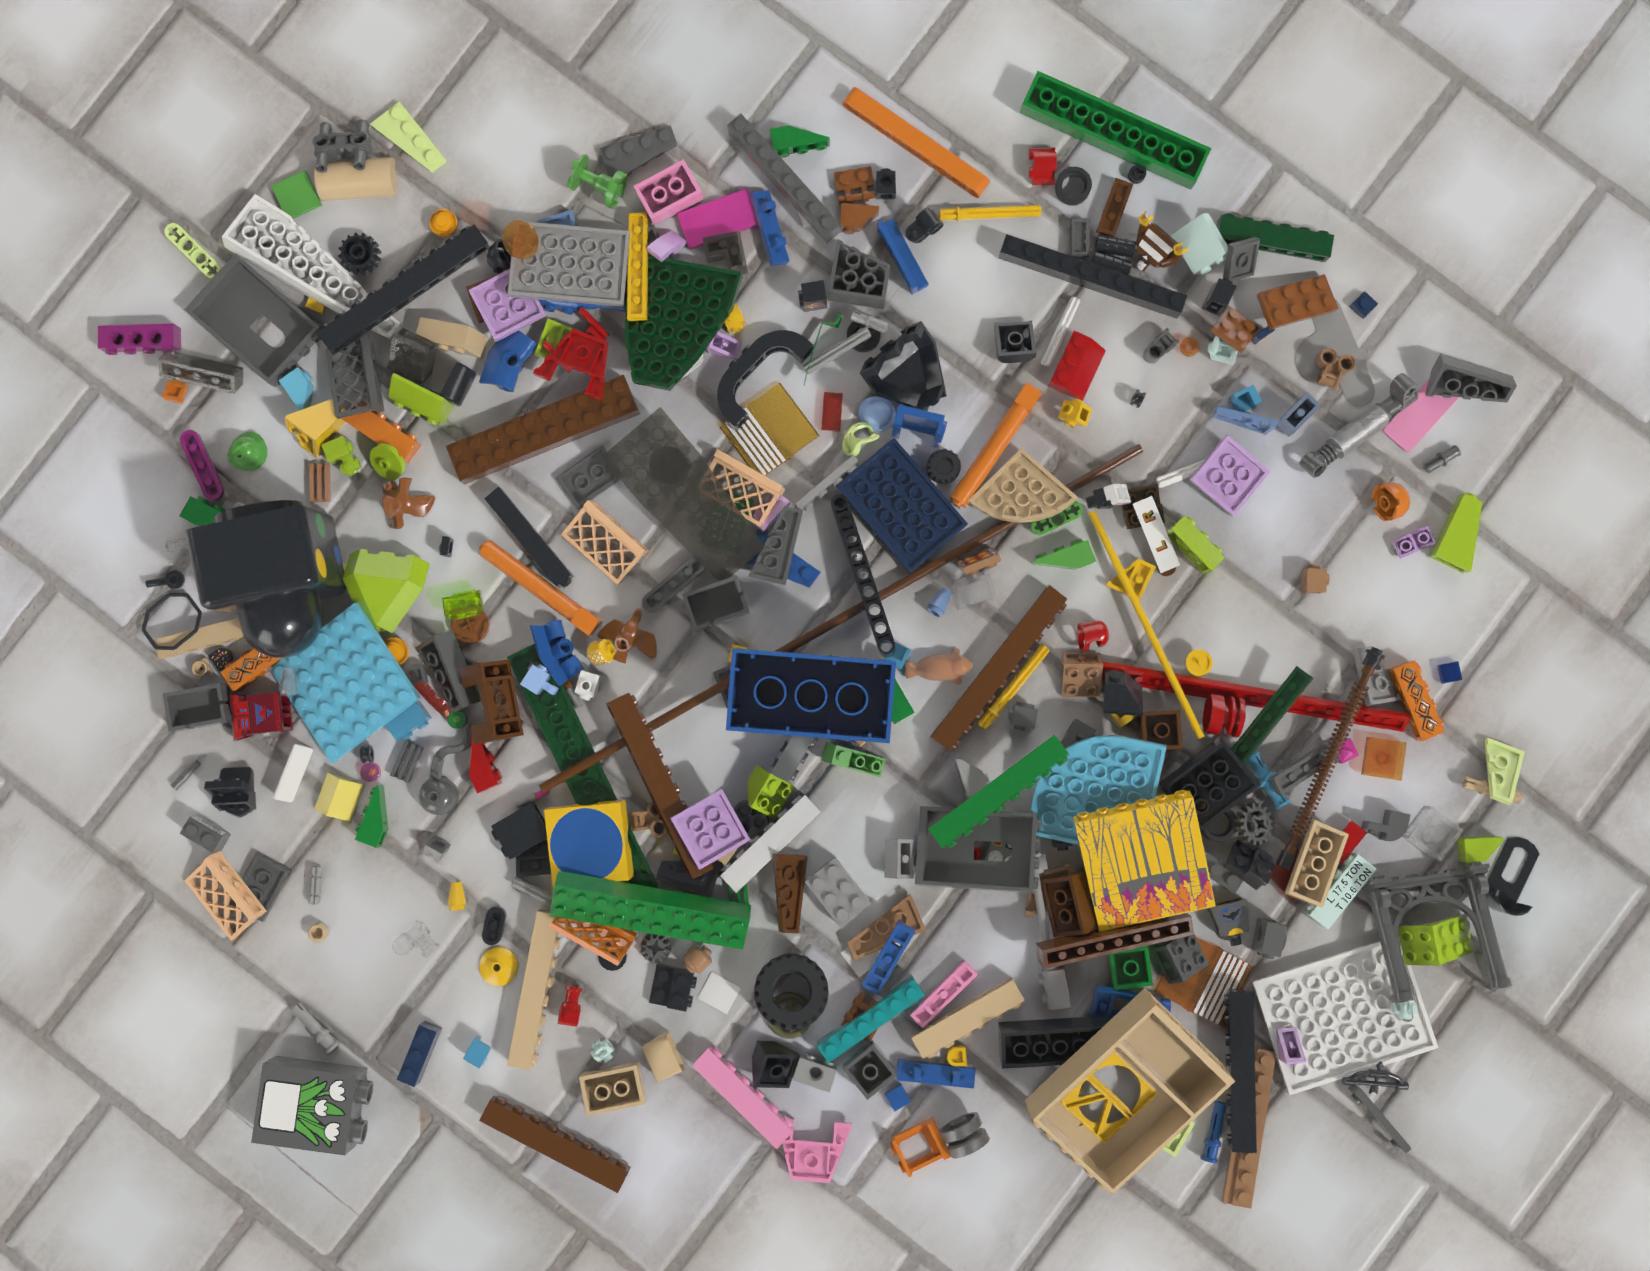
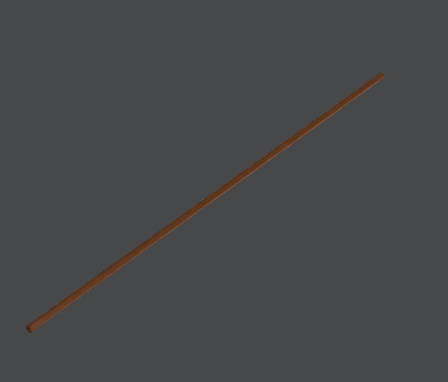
M1138 444L1065 486L1071 492L1078 490L1143 453L1141 445ZM1002 521L878 592L881 601L1020 522ZM861 601L775 651H795L865 611L863 602ZM730 676L645 724L647 730H651V732L728 689ZM618 739L539 784L541 791L545 793L626 747L623 739Z

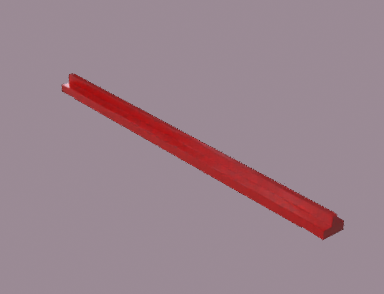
M1103 662V681L1105 670L1125 671L1143 688L1175 693L1165 671ZM1174 673L1184 695L1207 698L1209 693L1220 694L1224 696L1225 702L1229 696H1233L1235 699L1243 697L1245 705L1264 708L1276 693L1275 690ZM1300 695L1287 712L1338 721V719H1343L1339 716L1340 714L1345 715L1341 711L1342 709L1347 710L1343 707L1344 705L1348 706V704ZM1360 705V709L1356 708L1359 710V713H1354L1357 715V718L1352 717L1355 719V722L1350 723L1404 732L1410 717L1406 713Z

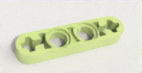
M171 223L166 226L164 231L166 237L208 278L212 279L215 275L207 267L210 265L218 273L222 266L178 224ZM176 230L182 238L178 239L173 235L172 231ZM187 241L192 242L190 250H184L183 246ZM200 254H204L206 257L203 263H198L196 260Z

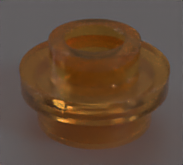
M1185 338L1180 344V351L1183 355L1192 357L1198 353L1199 343L1194 338ZM1186 345H1191L1192 350H1187Z

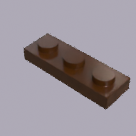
M1115 178L1096 233L1115 237L1133 187L1132 183Z

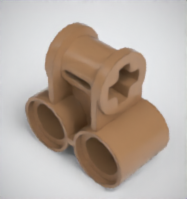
M1324 349L1315 358L1317 367L1322 369L1316 384H1323L1335 391L1340 384L1342 375H1346L1354 369L1356 365L1354 357L1346 354L1338 359L1337 352L1334 349ZM1323 355L1329 357V363L1323 360ZM1341 361L1346 362L1348 366L1347 369H1344L1341 366Z
M653 801L649 804L648 810L630 812L633 819L632 831L650 828L654 836L661 837L667 831L666 828L663 833H658L655 830L656 823L661 822L663 824L659 814L653 811Z

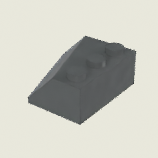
M837 239L828 288V301L884 309L891 265L871 255L868 256L860 252L859 249L853 246L850 247Z

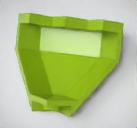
M359 549L349 555L343 581L353 604L359 603L377 631L393 633L423 590L430 564L415 555L406 554L405 558L396 557V554L380 551L379 554H371L366 549Z

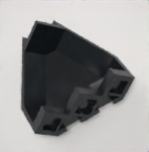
M922 321L902 329L900 331L902 335L895 341L891 339L880 348L881 353L875 358L870 356L864 362L860 375L875 395L908 407L928 411L929 406L939 403L940 398L946 397L947 394L936 342Z

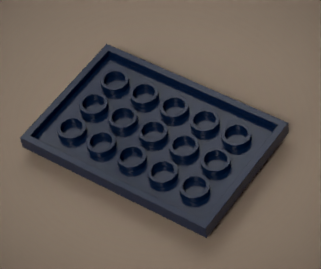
M895 438L891 439L836 486L839 492L846 496L851 506L909 574L968 525L965 519Z

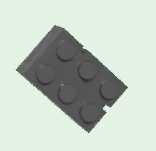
M737 575L682 594L695 632L713 627V622L715 625L750 614L744 595L740 596L744 593Z
M218 683L163 693L168 731L179 732L232 722L233 715L230 710V704L227 703V701H230L229 685Z

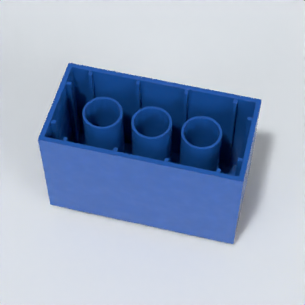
M732 648L726 730L890 743L896 661Z

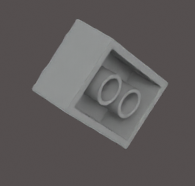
M836 856L805 880L807 886L840 928L871 905V901Z

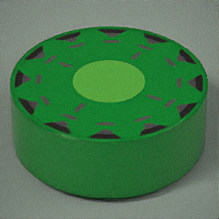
M462 710L457 712L451 711L447 721L452 728L460 729L467 724L468 716Z

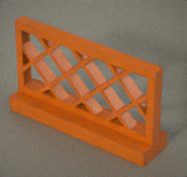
M555 917L549 928L617 966L630 949L638 934L633 930ZM557 923H564L566 927H562ZM570 923H576L578 927H572ZM576 933H581L583 937L578 936ZM588 933H593L595 937H589ZM593 942H598L600 946L594 945ZM604 942H610L612 946H606ZM610 952H615L617 957L610 954Z

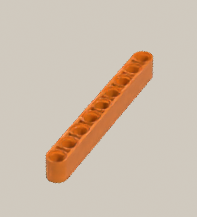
M853 87L842 102V105L852 114L970 195L979 198L989 185L990 180L984 174L860 89Z

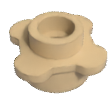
M203 658L201 661L192 662L191 668L195 679L201 680L202 677L213 674V670L209 666V659Z

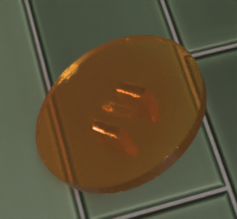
M515 220L506 225L503 230V245L506 251L514 258L528 259L537 252L539 238L535 229L529 223Z

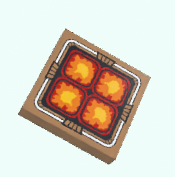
M990 547L956 560L964 574L971 576L979 573V569L984 567L989 569L997 566V562H1000L1001 558L999 553Z

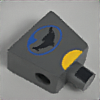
M1238 898L1216 903L1215 907L1207 908L1218 935L1221 937L1229 936L1231 946L1241 945L1240 933L1249 931L1247 899Z

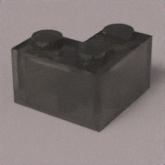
M740 231L702 238L708 263L726 259L728 270L742 272L743 275L748 274Z

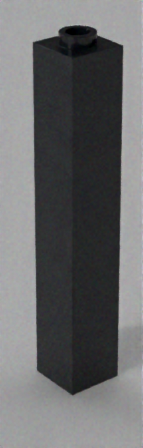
M497 487L484 498L556 587H567L572 582L571 579L574 575L502 488Z

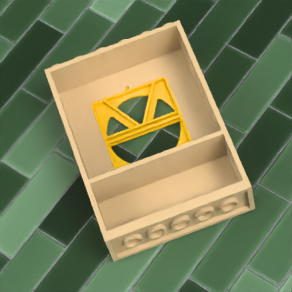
M1144 988L1024 1101L1027 1105L1026 1111L1032 1117L1030 1120L1033 1125L1038 1129L1041 1127L1050 1141L1055 1140L1063 1153L1068 1152L1076 1165L1079 1166L1081 1164L1086 1174L1090 1178L1095 1177L1103 1190L1108 1189L1114 1194L1235 1081L1223 1063ZM1118 1065L1130 1069L1138 1077L1140 1096L1132 1110L1093 1074L1096 1070L1106 1066ZM1086 1080L1099 1091L1078 1097L1079 1090ZM1106 1099L1097 1123L1087 1119L1079 1109V1106ZM1112 1104L1125 1115L1115 1122L1106 1123Z

